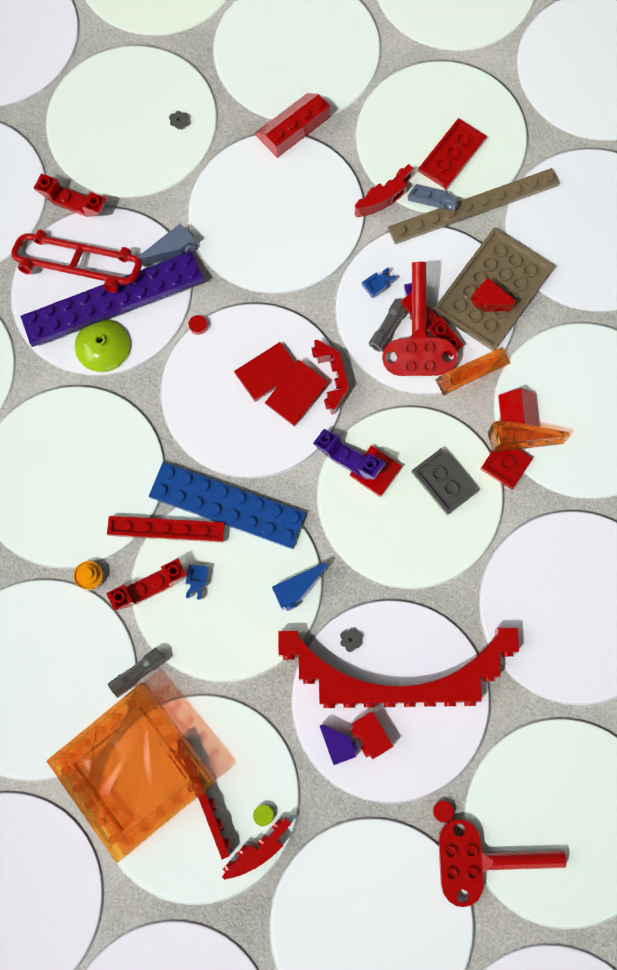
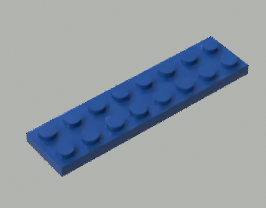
M162 462L148 496L150 499L208 520L224 522L225 526L289 549H293L305 517V512Z

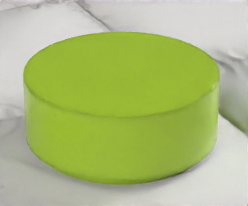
M264 804L256 807L253 812V819L259 826L269 825L274 817L272 808Z

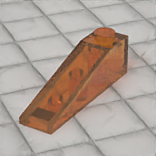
M501 347L444 373L435 381L443 396L510 364Z
M496 421L492 423L487 432L492 452L561 445L570 437L569 432L511 421Z

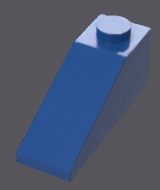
M326 562L272 586L281 610L286 609L288 612L298 607L297 604L300 603L327 569Z

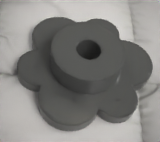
M178 110L169 115L170 125L175 126L176 129H182L183 125L186 126L188 124V114L185 112L181 113Z
M349 629L348 632L343 631L340 634L342 639L340 645L345 647L346 651L352 652L355 648L360 647L362 636L358 632L355 633L354 629Z

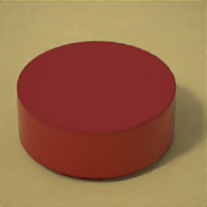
M195 315L190 318L188 325L193 334L200 335L207 330V321L203 316Z
M439 801L433 806L432 813L436 820L445 823L452 819L454 810L450 803Z

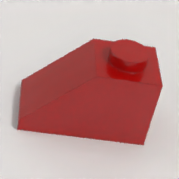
M489 278L473 292L471 297L472 304L484 312L511 311L516 303L512 297Z

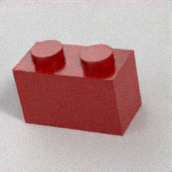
M373 711L351 723L353 728L350 731L355 740L360 739L363 744L360 748L366 758L370 756L373 760L394 747Z

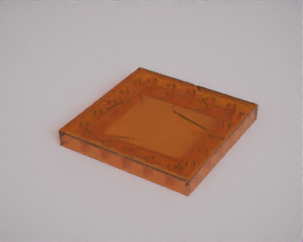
M140 683L46 761L116 863L124 860L218 782L146 683Z

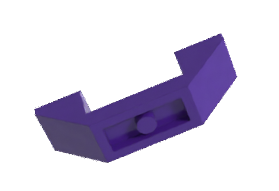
M323 429L313 442V445L333 462L363 479H375L385 465V462L371 454H368L366 457L342 444L337 435L326 429Z

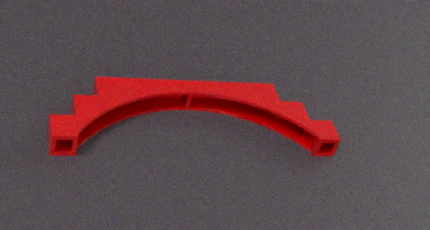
M518 628L495 629V636L485 649L458 671L438 680L419 685L387 686L364 682L334 669L305 645L299 638L298 631H278V656L283 657V660H295V657H298L299 681H303V684H315V680H319V705H323V708H335V704H343V708H355V704H363L364 708H376V704H384V708H394L396 704L403 703L404 707H416V703H424V707H436V703H444V707H456V703H464L466 707L476 706V702H482L481 678H483V682H494L495 678L501 677L499 654H502V657H514V654L519 652Z

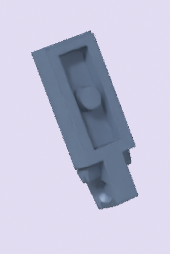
M416 184L407 196L408 201L441 209L456 210L458 207V198L449 195L448 191Z

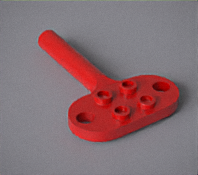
M411 262L412 334L409 338L396 339L386 345L382 354L383 365L388 372L397 376L444 375L451 371L456 364V349L446 339L430 338L427 335V262ZM445 351L452 352V361L445 362L442 359V354ZM389 352H394L397 356L394 363H389L386 360V355Z
M450 820L443 825L439 832L440 885L443 895L455 906L468 907L479 900L483 892V874L485 871L566 868V855L564 851L485 853L481 849L479 832L473 824L466 820ZM456 824H462L464 827V832L460 836H456L453 832V827ZM460 890L468 892L466 901L461 902L457 899V893Z

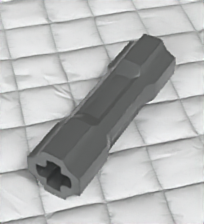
M395 298L388 314L368 343L377 352H383L390 340V336L407 312L400 303L401 298Z
M155 647L125 673L118 675L107 685L116 698H119L145 675L164 664L166 659L158 648Z

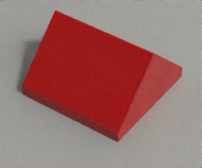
M518 388L498 395L502 432L540 429L535 392Z

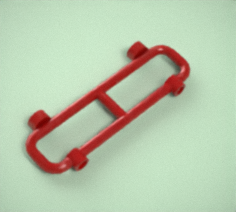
M38 229L35 234L25 233L19 236L11 250L13 260L19 263L18 270L24 274L30 275L35 266L105 281L103 288L111 293H116L119 285L133 283L137 279L142 267L141 259L131 254V250L127 247H121L119 252L47 237V233L41 229ZM28 240L34 241L38 245L45 243L76 250L69 266L18 255L22 244ZM83 252L117 258L124 263L131 261L135 264L130 276L126 278L76 268Z

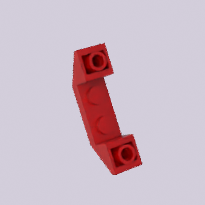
M43 173L40 174L33 187L36 192L54 205L85 217L99 215L107 201L106 197L93 192H89L88 196H84L60 186L58 179Z
M317 339L314 340V347H311L313 358H317L318 364L330 361L331 371L335 372L337 377L334 378V383L338 390L327 392V397L324 399L326 410H330V414L334 415L347 396L349 386L340 352Z
M179 558L160 566L162 570L129 586L123 584L107 592L106 594L113 610L117 611L137 605L172 588L187 575Z

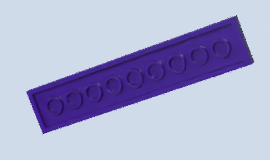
M190 251L187 254L184 253L140 270L137 279L133 283L119 285L116 293L108 292L103 288L102 284L20 315L29 343L31 347H34L205 281L194 255Z

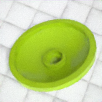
M103 320L84 327L79 331L75 339V354L85 368L99 373L109 372L121 366L127 359L130 352V339L121 325L111 320ZM99 339H103L101 343H97Z

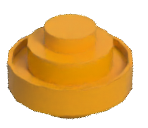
M85 561L76 567L74 580L80 588L93 590L101 585L104 574L102 568L97 563Z

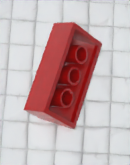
M306 93L254 134L278 158L330 118V105L320 94Z

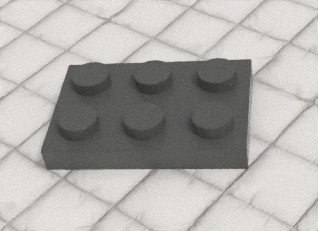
M442 448L411 470L414 477L446 516L478 492Z

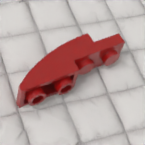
M408 164L405 168H400L396 173V177L388 180L384 186L379 183L376 187H371L367 195L356 202L354 216L358 218L374 214L399 200L406 194L407 182L412 178L414 168Z
M411 291L400 303L410 314L409 318L412 321ZM427 304V335L430 338L448 340L457 352L464 344L441 316L437 317ZM450 351L444 352L449 357L453 355Z
M286 817L283 820L279 818L271 827L274 831L269 836L265 834L257 842L258 848L252 843L249 846L244 844L237 852L239 857L233 863L230 860L222 869L225 872L222 878L226 880L244 875L273 857L283 847L284 844L279 840V837L287 830L291 822Z

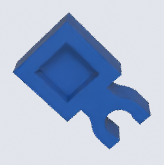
M388 267L383 270L381 275H378L376 272L362 281L361 285L371 298L386 290L387 283H392L396 280L395 275L391 277L386 276L390 272Z
M189 564L185 584L190 585V588L186 592V599H190L192 592H197V600L201 601L200 587H206L208 567Z

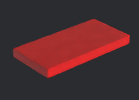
M457 118L419 166L418 172L447 190L485 142L487 136L460 118Z

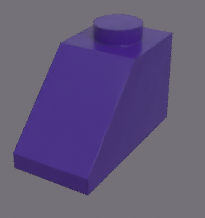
M324 724L319 726L333 765L357 757L358 747L355 740L351 741L349 736Z

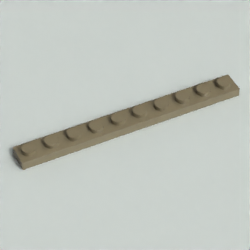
M550 168L460 200L456 210L438 208L388 226V232L394 245L557 187L559 181L553 169Z

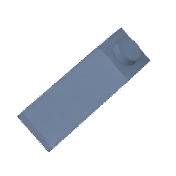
M180 223L138 257L141 259L143 267L161 263L193 251L196 247L195 239Z

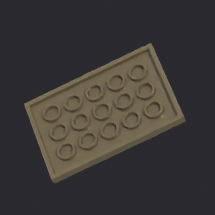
M494 227L433 308V312L494 352L555 266ZM489 278L512 297L516 303L511 311L484 312L472 304V294Z

